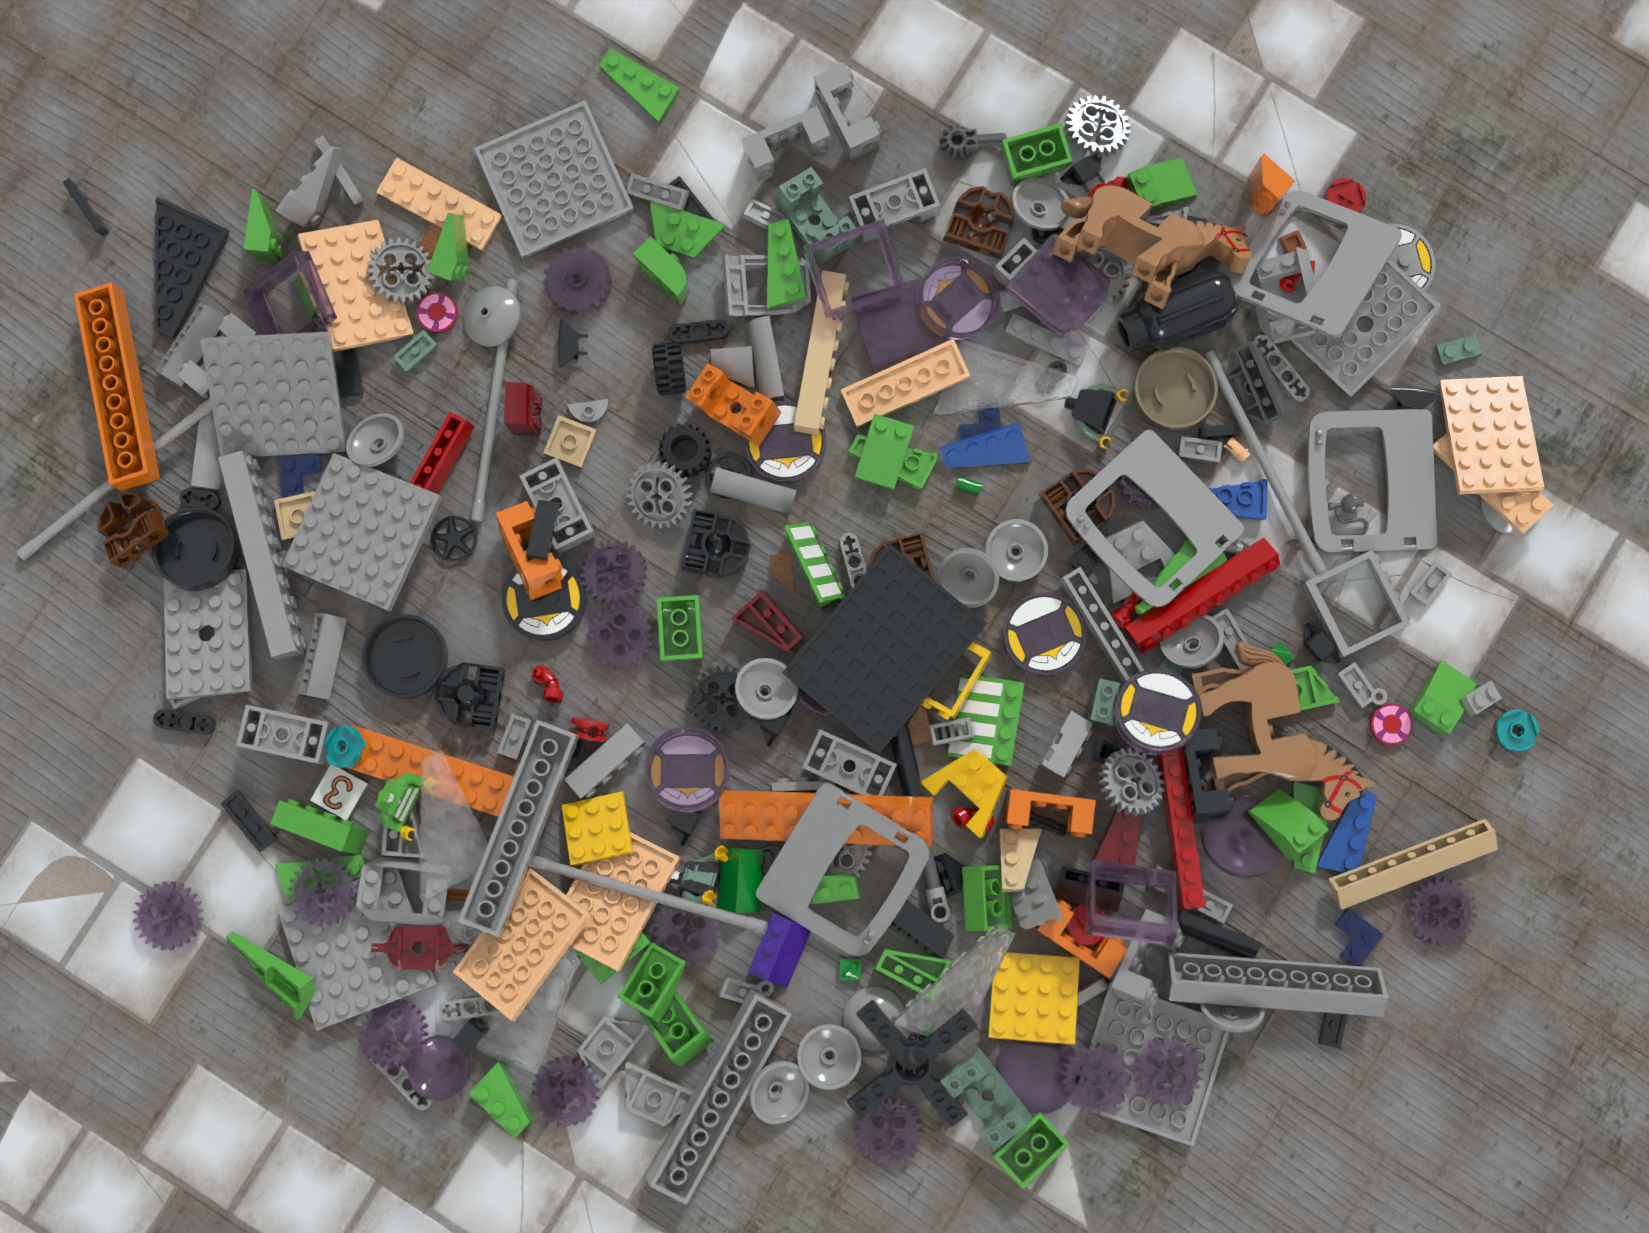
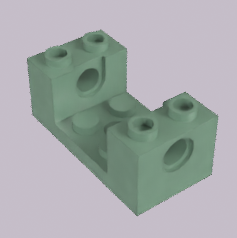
M810 167L780 185L773 201L786 219L790 220L791 226L819 264L822 265L853 246L859 231L848 216L838 221L819 195L823 182L813 168ZM809 218H816L819 224H810Z
M1100 678L1095 681L1087 717L1088 721L1126 730L1123 722L1132 718L1175 731L1181 705L1180 699L1137 689L1133 704L1138 708L1137 714L1121 719L1120 700L1126 687L1120 686L1118 682Z
M977 1048L947 1070L941 1079V1083L951 1096L955 1098L961 1094L982 1121L984 1127L980 1134L993 1150L1028 1126L1032 1115L980 1048ZM983 1091H992L994 1098L986 1099L983 1096Z

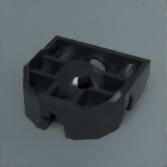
M693 509L681 565L682 571L716 578H724L737 573L748 561L751 548L745 526L732 516H723L717 513ZM719 519L729 521L727 531L716 530ZM698 533L704 534L701 540L702 550L695 549ZM717 534L718 539H715L713 542L709 540L711 536ZM735 544L747 546L746 554L733 553ZM710 559L721 561L718 574L708 572Z
M466 662L448 668L436 683L434 699L440 714L454 725L496 730L505 669ZM469 667L477 668L475 680L467 679ZM483 675H484V676H491V677H498V679H496V678H489V677H483ZM475 684L479 691L474 692V689L471 687ZM441 685L454 687L452 699L439 697ZM486 689L492 690L489 706H484L487 699ZM456 697H458L459 700H461V704L458 700L455 699ZM462 710L470 711L469 723L460 722ZM476 717L491 718V720L479 719Z

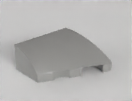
M752 346L710 349L712 366L724 372L731 381L739 382L751 389L755 388Z

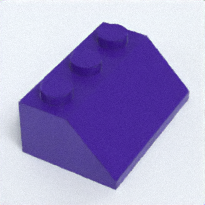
M773 912L748 973L766 981L788 987L811 931L797 922Z

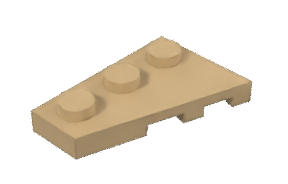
M1042 829L999 830L1002 892H1023Z

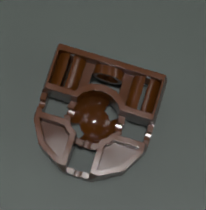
M983 186L969 188L958 198L943 241L1001 260L1014 224L1012 203L1004 193H991ZM984 196L995 199L993 208L982 204ZM957 209L969 211L968 217L957 214ZM990 213L994 217L993 221H990L988 218V215ZM998 221L1010 225L1009 229L1005 230L997 227ZM970 230L976 235H985L984 241L976 237L968 236ZM997 237H999L996 247L993 248Z
M1091 469L1074 470L1038 494L1073 546L1083 540V538L1077 531L1073 533L1075 528L1068 521L1066 514L1060 506L1065 503L1067 505L1071 497L1098 474V472ZM1070 477L1077 486L1071 491L1064 483ZM1110 487L1105 490L1106 493L1094 500L1093 509L1088 508V505L1085 510L1088 516L1095 512L1102 521L1096 526L1097 529L1107 523L1115 508V496Z
M134 491L119 493L120 501L117 503L107 502L98 515L97 529L100 534L107 538L103 545L109 561L120 568H125L169 535L158 503Z
M922 532L893 541L883 542L871 553L868 569L889 544H898L900 553L914 564L913 558L919 557L922 570L935 580Z

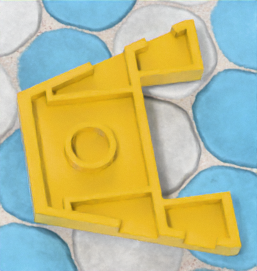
M973 749L927 777L921 783L935 796L948 781L952 782L979 807L978 812L966 826L979 838H982L986 832L987 824L991 820L993 809L999 800L1007 776L978 749Z

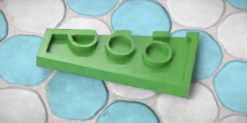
M609 49L600 63V68L660 124L679 93V87L612 49Z
M789 219L768 225V309L808 298Z
M857 434L848 451V455L860 460L867 437ZM907 448L898 480L921 491L940 454L923 452V450L917 448Z
M363 854L276 864L275 867L287 902L292 904L360 878L361 865L366 862Z
M824 874L809 905L858 899L860 892L856 875Z

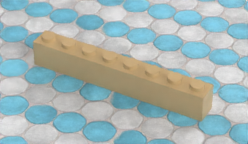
M822 270L794 423V431L818 435L819 429L824 428L825 417H822V410H827L829 400L828 397H825L826 390L831 389L832 378H828L829 371H834L836 359L832 358L833 351L837 352L839 339H835L836 332H841L843 320H839L840 313L844 314L846 301H842L843 294L848 293L849 282H845L846 274Z
M1486 819L1329 878L1332 898L1342 910L1498 850L1496 832Z

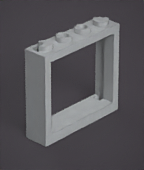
M1373 550L1301 584L1328 639L1336 647L1340 658L1411 625L1408 612L1399 603V594L1396 590L1393 591L1390 585L1391 579L1387 572L1382 570L1380 557ZM1366 560L1398 624L1348 647L1316 584Z

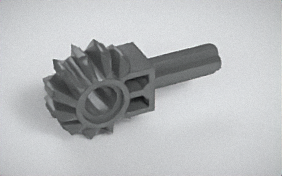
M959 124L957 129L953 125L949 126V130L944 129L943 136L940 137L939 142L942 143L940 150H945V157L951 154L952 160H955L956 155L963 159L964 154L977 153L978 147L1000 146L1002 139H1006L1007 136L1005 133L977 135V129L965 128L961 130V125ZM953 139H958L961 142V144L954 145L951 141Z

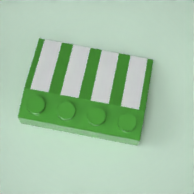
M808 522L784 526L786 537L820 610L843 600L842 594L845 593L841 583H836L833 575H836L833 565L831 563L827 564L825 556L828 555L823 544L818 545L816 538L819 536L815 527H810Z
M960 675L957 699L971 675ZM980 676L955 720L971 718L974 738L949 743L947 756L960 758L973 749H978L993 764L1010 767L1024 683ZM961 723L963 735H967L966 724ZM956 724L953 725L955 737H958L959 732Z

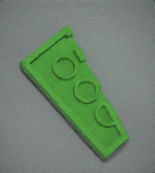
M1292 781L1293 798L1315 813L1326 826L1328 820L1320 817L1316 810L1317 804L1322 800L1320 788ZM1324 835L1292 860V868L1315 874Z

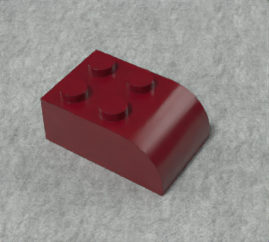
M506 382L504 424L513 435L538 436L539 430H542V418H539V410L543 409V398L540 397V393L536 391L534 386L530 384Z

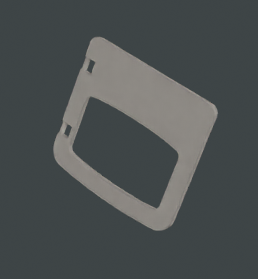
M1293 191L1284 196L1264 222L1248 247L1252 256L1245 272L1234 273L1231 282L1236 290L1237 298L1248 303H1254L1260 306V308L1306 327L1314 328L1330 337L1337 338L1346 330L1401 240L1402 232L1394 226L1307 192ZM1304 209L1346 226L1347 231L1333 259L1313 289L1302 302L1294 303L1251 285L1250 281L1278 232L1296 210ZM1255 293L1264 297V299L1260 301L1252 296ZM1312 318L1323 321L1322 325L1311 322Z
M1427 409L1331 411L1315 415L1308 426L1307 479L1313 540L1316 546L1323 552L1329 553L1433 549L1437 545V519L1431 413ZM1376 427L1381 431L1386 466L1387 517L1385 532L1383 534L1333 535L1328 517L1325 482L1327 431L1335 428ZM1404 538H1414L1415 545H1404ZM1341 540H1352V547H1342Z
M1152 430L1144 431L1069 500L1065 510L1068 521L1095 554L1135 594L1148 605L1154 607H1161L1169 603L1240 537L1244 531L1243 524ZM1120 476H1126L1140 487L1172 519L1196 550L1195 555L1161 587L1154 586L1131 566L1108 542L1086 514V507ZM1223 536L1227 541L1219 548L1215 542ZM1177 579L1181 585L1173 591L1169 585Z
M824 783L817 790L760 883L756 896L763 903L848 954L862 956L867 954L881 938L912 892L929 859V847L919 836L910 833L899 824L859 800L850 797L834 785ZM840 797L851 803L849 808L837 802ZM859 825H865L907 850L909 858L896 884L876 915L858 936H853L811 911L809 903L822 877L841 847ZM897 832L908 837L906 843L895 837Z

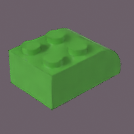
M1061 123L1002 139L1000 146L1011 185L1019 184L1028 178H1040L1057 173L1069 167L1073 162Z
M650 236L633 253L635 261L657 285L681 306L689 294V285L685 271L680 264L681 261L674 253L669 254L665 250L666 246L659 239L654 240Z
M699 595L657 598L660 660L662 662L704 660Z
M1038 1111L1032 1115L1025 1129L991 1153L1007 1173L1024 1189L1070 1144L1044 1115Z

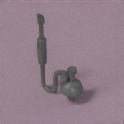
M1347 494L1342 498L1341 503H1328L1329 511L1334 510L1339 522L1364 523L1362 531L1342 534L1334 532L1332 533L1333 535H1363L1367 532L1369 524L1366 519H1342L1340 516L1343 511L1348 514H1354L1355 507H1363V498L1354 499L1352 494ZM1313 535L1310 538L1312 544H1314ZM1290 539L1285 542L1286 545L1290 546L1300 543L1298 539Z

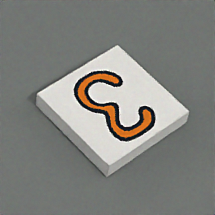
M330 765L310 801L345 820H349L369 783L340 767Z

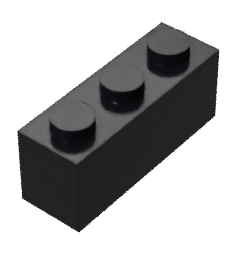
M1062 866L1056 883L1055 898L1117 912L1123 897L1124 880Z
M908 900L905 901L890 924L898 931L902 928L907 931L908 935L906 937L917 944L918 941L925 945L924 950L933 957L935 954L941 956L955 937V935Z

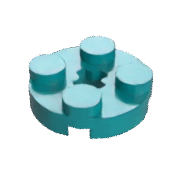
M1519 709L1503 713L1494 724L1496 739L1505 750L1525 751L1535 744V740L1539 735V725L1534 716ZM1514 725L1521 727L1522 731L1519 732L1520 736L1518 737L1512 733Z
M342 725L341 727H335L329 732L325 740L324 747H327L328 753L325 754L326 759L335 767L352 768L360 759L366 747V741L362 738L361 733L352 726ZM343 743H346V749H345L344 751H342V750H343L342 744H343Z

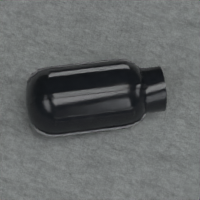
M1202 269L1173 280L1170 286L1169 298L1163 309L1145 301L1146 292H1143L1134 304L1133 309L1116 316L1117 328L1127 350L1133 352L1149 346L1153 349L1166 351L1223 328L1233 318L1239 307L1236 290L1228 275L1215 270Z

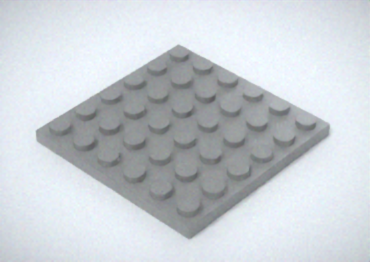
M586 100L474 148L522 259L635 211Z
M330 332L212 337L200 340L220 457L238 451H244L251 455V457L346 452V439Z
M333 453L282 566L391 612L443 497L373 468L359 466L352 460Z
M384 869L377 909L414 913L401 871L399 869ZM359 879L278 910L296 969L314 980L316 993L308 1006L316 1030L324 1029L439 985L434 970H394L386 953L371 952V948H378L371 947V943L385 944L395 926L417 925L371 921L363 913L359 912L355 908ZM416 942L413 945L414 953L421 954L424 952L425 945L422 942Z
M1109 981V987L1106 990L1070 1104L1194 1147L1229 1031L1222 1030L1211 1024L1201 1012L1160 998L1157 999L1154 1006L1151 1005L1150 1009L1146 1010L1117 997L1111 987L1113 982Z

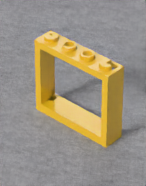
M974 642L967 648V651L978 656L981 660L952 710L928 696L921 704L929 710L931 707L938 710L937 714L946 720L949 717L955 720L992 656L989 650Z

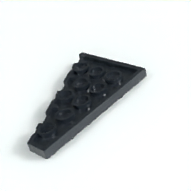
M156 197V274L154 275V292H156L154 313L156 317L154 319V330L175 340L230 231Z

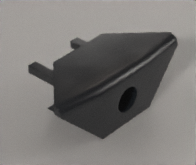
M1093 154L1077 162L1060 178V181L1083 186L1087 193L1089 189L1085 183L1095 177H1098L1100 182L1104 183L1105 181L1099 174V171L1102 170L1100 167L1102 154L1100 158H1098L1097 154Z
M564 319L560 320L558 332L559 368H562L571 359H578L579 355H588V352H579V338H588V334L577 333Z
M1410 387L1390 388V391L1397 398V406L1401 407V410L1405 409V407L1424 409L1441 396L1440 392Z
M1307 623L1304 630V646L1297 652L1300 654L1306 648L1316 659L1310 664L1312 667L1317 662L1339 663L1341 660L1336 647L1322 631Z
M794 705L786 714L779 718L763 720V722L755 717L752 719L760 724V728L763 729L765 742L768 747L784 727Z
M704 805L689 809L681 808L675 822L665 818L664 821L672 824V829L676 830L681 846H684L692 834Z

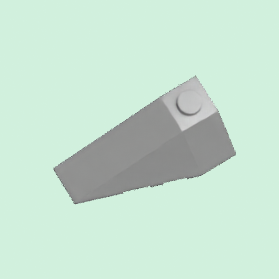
M330 146L315 162L313 166L315 170L300 179L302 184L295 191L291 189L275 211L302 227H315L320 222L321 215L325 210L343 150L340 147Z

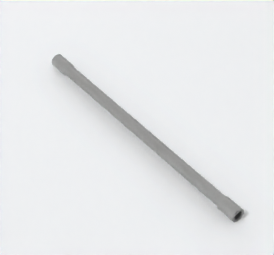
M506 279L505 289L516 297L518 281ZM509 340L497 346L475 498L470 520L476 522H483L485 495Z
M1214 350L1204 354L1203 357L1212 366L1216 374L1217 383L1306 553L1307 560L1315 575L1326 571L1327 569L1319 553L1316 552L1237 399Z
M210 397L153 443L155 455L201 418L206 417L212 412ZM108 480L105 481L37 537L17 550L19 557L27 560L42 545L115 487L109 485Z
M533 855L529 865L531 868L567 876L744 927L757 933L765 934L767 930V921L745 917L553 862Z

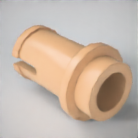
M1234 437L1224 445L1237 458V461L1240 460L1242 463L1251 454L1248 452L1249 449H1245Z

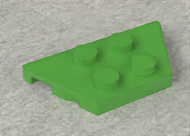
M653 201L650 203L655 240L659 239L666 246L665 249L695 259L726 226L723 223Z
M1311 665L1291 670L1296 679L1300 711L1340 702L1339 698L1327 687L1328 685L1323 679H1320Z

